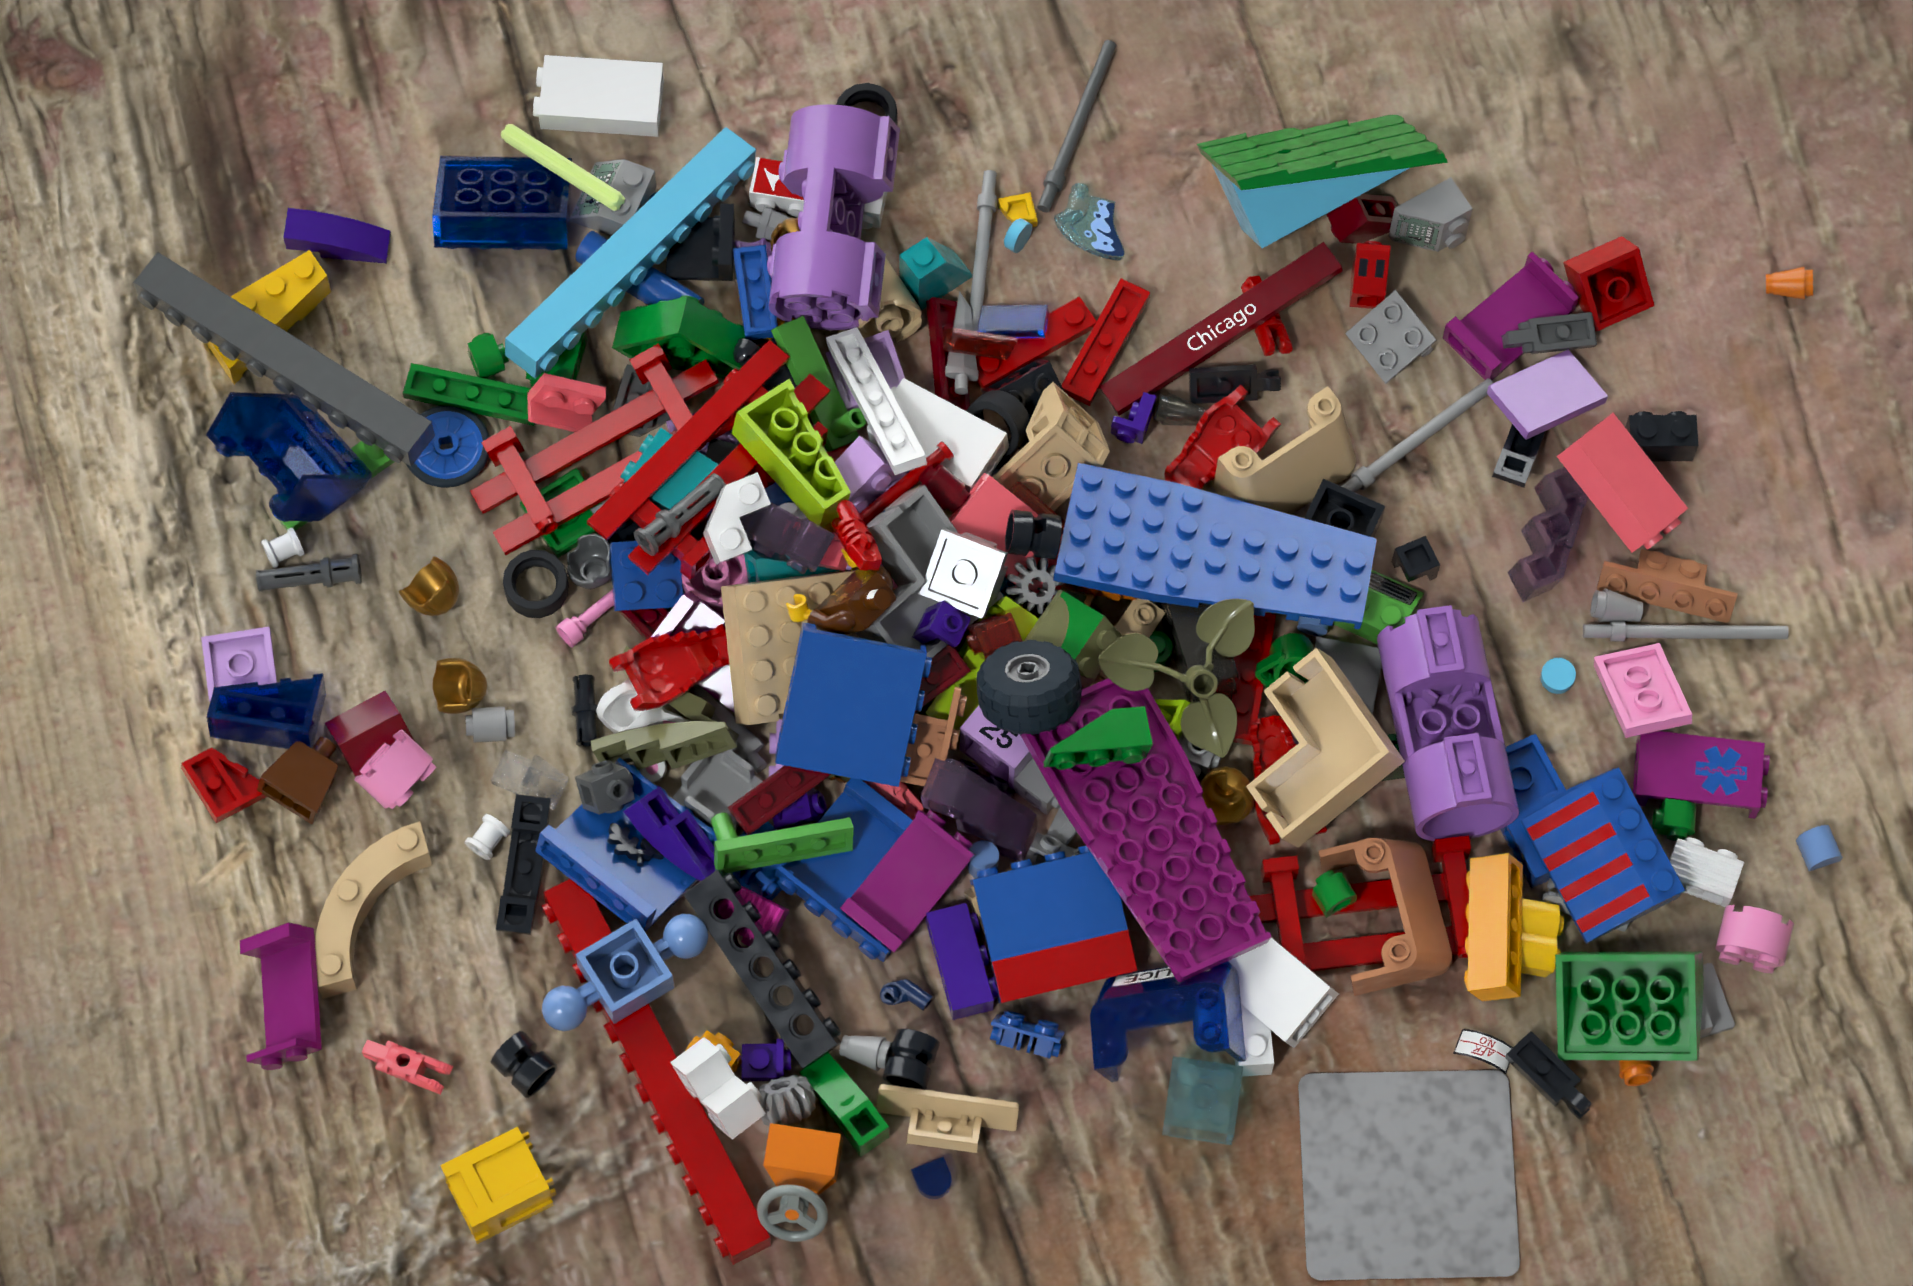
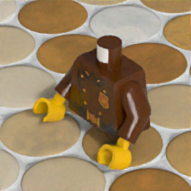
M842 548L841 551L847 564L850 567H857ZM880 565L879 570L874 571L856 569L813 610L809 609L806 597L802 594H795L793 596L795 605L786 603L789 616L794 622H802L807 619V623L815 624L816 628L821 631L848 635L867 629L896 601V595L892 591L893 582L890 573Z

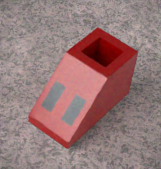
M1377 241L1357 243L1351 270L1349 307L1374 309L1385 299L1390 245H1382V243Z

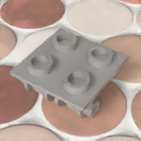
M1396 290L1345 333L1385 384L1419 355L1425 357L1433 350L1431 345L1437 341Z

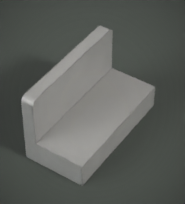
M1712 963L1703 965L1704 990L1700 1038L1731 1030L1735 1026Z

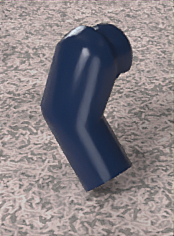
M908 979L889 982L880 991V999L887 1005H896L910 1001L924 1011L933 1000L932 995Z

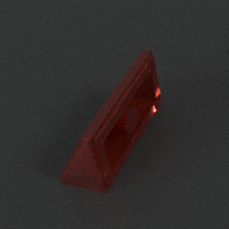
M949 328L943 331V350L1007 360L1017 344V338L958 328Z

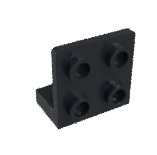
M721 204L720 216L708 217L703 222L698 221L691 228L688 237L682 243L676 242L669 249L666 264V275L673 280L733 281L734 204Z
M1037 358L981 389V392L984 394L991 390H1000L1015 396L1024 405L1031 419L1044 389L1052 382L1063 391L1064 389L1050 361ZM1004 419V421H1005V423H1006V425H1007V428H1008V430H1009V432H1010V434H1011L1010 427H1009V425L1007 424L1006 420ZM1027 438L1018 449L1021 450L1027 443H1029V439Z

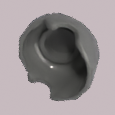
M595 533L583 535L578 538L577 548L567 553V574L575 585L591 590L611 580L610 544L602 536Z

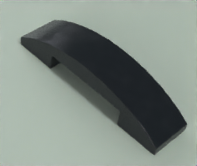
M1512 424L1492 477L1524 488L1546 431L1526 440Z
M516 794L511 824L510 849L503 896L500 898L496 931L527 935L532 933L544 866V858L535 850L540 833L549 825L550 798Z

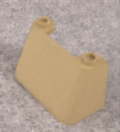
M1327 386L1309 400L1307 414L1310 418L1308 424L1310 429L1267 458L1261 460L1251 448L1245 446L1235 447L1220 456L1217 461L1213 487L1216 493L1292 515L1313 501L1323 479L1339 484L1348 478L1355 468L1356 456L1341 404L1332 390Z

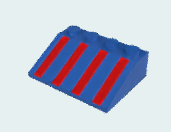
M1619 767L1587 782L1520 821L1586 944L1678 899L1685 891Z

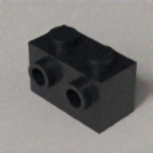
M1643 411L1628 417L1625 428L1652 462L1693 461L1699 446L1697 415H1687V413L1682 411L1670 412L1667 415H1653L1651 412Z

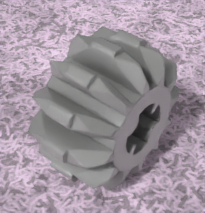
M1027 557V569L1017 562L1014 567L1020 573L1018 577L1008 574L1007 579L1015 582L1016 586L1008 587L1006 592L1009 595L1018 594L1013 599L1014 602L1020 606L1024 603L1023 608L1030 613L1035 606L1037 614L1042 615L1045 611L1044 603L1048 606L1052 601L1053 595H1056L1058 592L1055 586L1064 583L1053 581L1056 565L1047 568L1048 559L1041 558L1036 566L1035 559ZM1033 578L1043 582L1042 589L1037 588L1040 591L1037 594L1028 589L1029 583L1034 584L1031 581Z
M797 1075L781 1076L779 1079H771L770 1083L762 1084L759 1087L758 1091L763 1098L759 1103L766 1113L761 1117L764 1125L770 1126V1123L789 1126L794 1122L800 1123L802 1118H808L816 1108L815 1095L806 1077H798Z

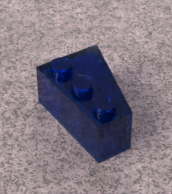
M314 674L313 678L291 681V677L283 678L278 683L258 685V682L214 687L206 716L210 737L289 749L296 741H301L312 748L326 697L324 674Z

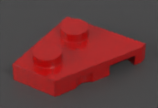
M212 747L181 763L182 771L215 823L267 797L257 791L259 779L249 774L247 768L239 763L229 761L224 754Z

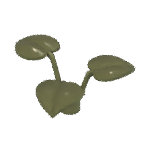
M1226 599L1212 604L1201 614L1197 622L1196 633L1202 641L1209 643L1206 648V664L1204 666L1194 665L1185 674L1155 663L1158 657V649L1155 643L1149 637L1139 633L1126 634L1115 640L1099 655V665L1104 674L1113 683L1130 691H1140L1149 688L1154 681V670H1159L1185 682L1186 687L1199 697L1200 702L1190 703L1184 709L1180 720L1181 730L1187 740L1193 745L1223 758L1234 740L1237 727V713L1233 702L1222 693L1213 694L1217 689L1218 683L1217 678L1211 672L1214 668L1212 652L1215 648L1220 655L1233 657L1246 651L1254 637V603L1246 599Z

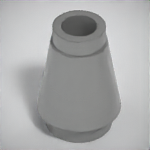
M1606 588L1603 591L1596 590L1592 598L1590 614L1591 617L1598 618L1599 622H1639L1643 614V602Z
M844 1035L839 1053L841 1056L879 1071L880 1068L885 1069L888 1058L893 1056L891 1051L893 1042L887 1041L886 1037Z

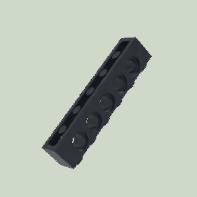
M716 870L685 892L684 896L703 921L707 930L802 1068H806L841 1044L840 1039L837 1037L841 1034V1031L830 1016L826 1019L818 1009L821 1002L815 992L810 987L805 990L798 978L802 975L795 963L790 958L785 961L778 950L782 945L776 935L770 929L768 931L763 929L758 921L762 916L756 906L751 901L746 903L738 891L742 887L736 877L731 872L726 874L724 870ZM725 898L729 899L734 906V912L728 919L721 917L718 913V904ZM744 927L750 929L754 935V941L748 948L741 946L737 938L739 931ZM764 956L770 958L774 964L773 972L768 977L761 975L757 969L758 961ZM783 985L790 987L794 994L793 1001L788 1006L781 1004L777 998V992ZM803 1014L811 1017L814 1023L813 1030L808 1035L801 1033L797 1028V1020Z

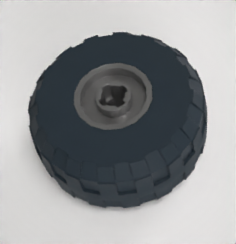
M1027 640L1012 642L1004 647L1001 646L986 658L977 672V695L979 707L984 717L999 729L1010 731L1014 734L1034 735L1054 730L1057 726L1066 723L1081 703L1082 685L1079 666L1076 660L1063 648L1054 646L1050 642Z

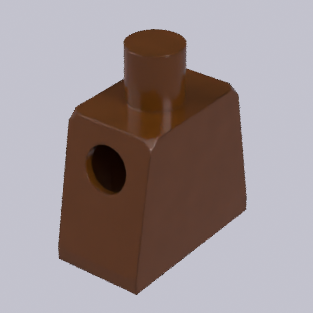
M319 737L312 748L301 741H296L261 775L257 791L313 825L338 770V765L330 760V757L336 750L335 744L325 737Z

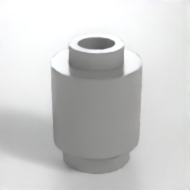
M505 707L472 708V715H465L466 736H473L474 743L506 741L507 737H515L514 710H505Z

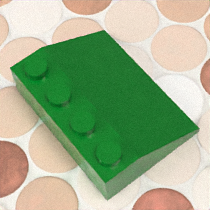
M1563 952L1555 955L1559 1059L1699 1060L1704 990L1703 952Z

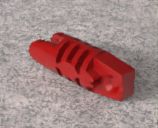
M1259 275L1248 277L1241 286L1242 292L1245 293L1262 282ZM1279 313L1254 328L1264 356H1272L1274 354L1275 344L1281 354L1292 352V344Z
M841 500L836 508L839 518L833 519L831 524L849 558L854 561L860 570H879L882 557L874 537L855 505L849 500Z

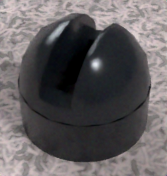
M740 338L734 347V361L743 366L761 347L748 339Z

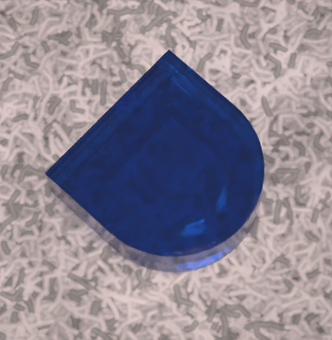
M944 1157L911 1169L917 1189L924 1197L939 1199L949 1192L952 1177Z

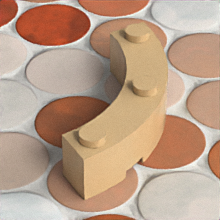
M420 821L401 827L371 844L352 861L334 884L322 909L315 936L317 982L322 999L357 990L354 978V946L359 928L377 902L376 899L391 884H396L406 876L432 866Z

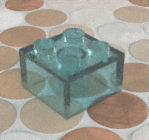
M1173 1056L1162 1135L1232 1145L1243 1066Z

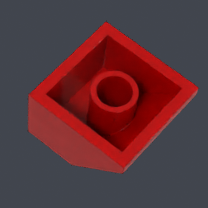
M1622 236L1563 262L1568 281L1577 292L1579 297L1577 302L1583 313L1592 312L1595 332L1655 306L1639 247Z

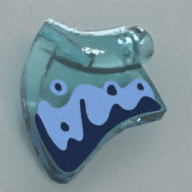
M1074 184L1071 187L1066 209L1054 216L1058 229L1071 243L1088 253L1110 260H1122L1125 252L1114 225L1115 201L1090 196L1088 194L1089 188L1086 184Z

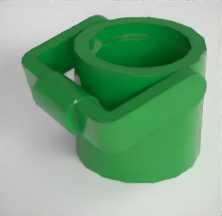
M1297 633L1280 636L1272 643L1270 656L1257 663L1256 678L1267 688L1284 673L1289 672L1306 684L1310 680L1298 674L1293 669V666L1314 650L1312 642L1306 636ZM1272 668L1274 676L1268 673L1267 670Z

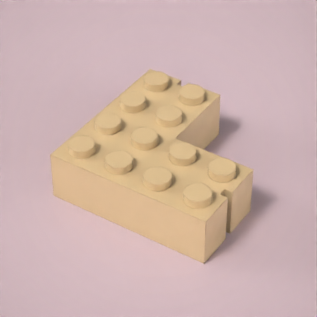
M855 570L721 586L736 724L753 725L783 719L802 622L791 620L786 603L795 605L793 596L795 594H802L806 597L809 609L813 610ZM856 632L847 635L859 638Z
M1315 648L1293 666V669L1298 674L1310 681L1305 684L1304 681L1286 672L1264 690V693L1299 743L1246 786L1260 808L1267 812L1266 817L1281 839L1298 848L1405 762L1335 660L1318 648Z

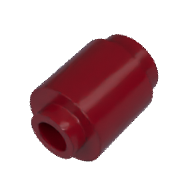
M941 463L935 467L930 464L918 478L921 482L920 486H926L943 511L947 509L954 513L969 496V492L965 489V484Z

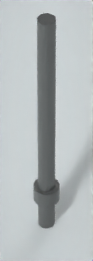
M1104 41L1053 169L1047 172L1043 185L1045 188L1037 205V208L1042 212L1047 213L1050 211L1057 192H1060L1066 180L1064 174L1117 45L1113 41Z

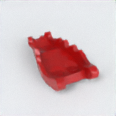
M1240 384L1231 394L1205 411L1198 421L1196 429L1187 439L1181 453L1166 467L1164 472L1165 481L1201 489L1205 484L1215 479L1217 461L1220 456L1238 446L1251 448L1258 454L1281 426V423L1273 417L1261 429L1238 406L1248 394V391Z
M720 624L710 631H703L700 634L693 630L688 633L681 631L675 636L665 633L659 637H650L627 652L610 658L609 664L613 671L625 670L638 694L630 701L633 710L645 711L667 705L685 694L695 684L718 668L728 665L729 656L724 624Z
M1272 715L1259 718L1250 726V739L1254 751V779L1297 745L1294 743L1291 731L1281 716ZM1254 799L1257 819L1270 846L1280 843L1279 834L1266 817L1267 812L1263 811ZM1326 826L1323 827L1320 831H1318L1315 835L1326 833Z

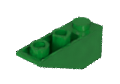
M1145 706L1109 710L1051 747L1043 762L1044 768L1056 767V769L1065 770L1079 764L1099 767L1114 761L1133 764L1146 759L1153 743Z
M829 1053L799 1072L802 1077L807 1078L815 1096L860 1157L889 1138L888 1124L869 1098Z

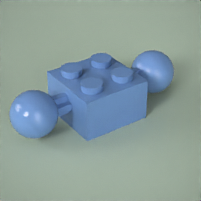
M692 914L677 915L665 926L663 938L652 944L638 920L634 919L575 954L578 968L587 980V983L577 989L571 986H558L549 991L542 1003V1014L549 1026L559 1031L573 1030L584 1021L587 1007L599 1000L615 1024L674 989L673 975L664 961L672 956L682 959L698 956L705 949L708 942V930L700 918Z

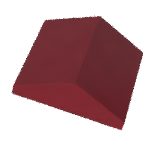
M386 691L325 722L326 728L355 777L362 775L360 772L361 768L384 743L391 746L396 741L393 735L399 730H403L413 739L400 712Z

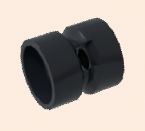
M1012 509L1007 521L1005 551L1008 554L1023 556L1032 551L1035 557L1055 559L1061 539V516L1040 513L1036 518L1032 512Z
M897 1029L891 1046V1051L895 1055L888 1058L882 1076L883 1079L892 1085L926 1090L932 1072L928 1064L934 1063L940 1042L936 1038L920 1031Z
M519 1031L500 1046L493 1055L491 1064L504 1077L511 1076L512 1085L525 1098H529L547 1084L555 1074L558 1066L544 1051L536 1052L537 1044L524 1031Z

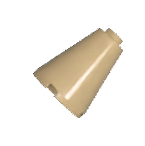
M885 257L879 317L869 318L868 322L859 319L858 329L863 338L889 330L892 338L895 337L896 341L899 342L914 334L921 326L922 313L919 305Z

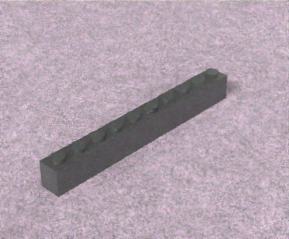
M159 252L156 253L133 282L138 294L137 299L145 307L151 310L154 308L159 309L174 325L180 327L183 324L191 329L192 334L201 342L206 344L209 341L219 347V351L231 360L237 358L244 362L248 370L258 377L265 375L273 380V384L283 393L289 395L292 392L300 397L301 402L312 411L317 412L319 409L326 413L330 421L342 429L345 427L350 428L356 432V436L369 446L375 444L382 448L384 454L396 463L403 461L407 465L412 466L434 438L435 433L430 420Z

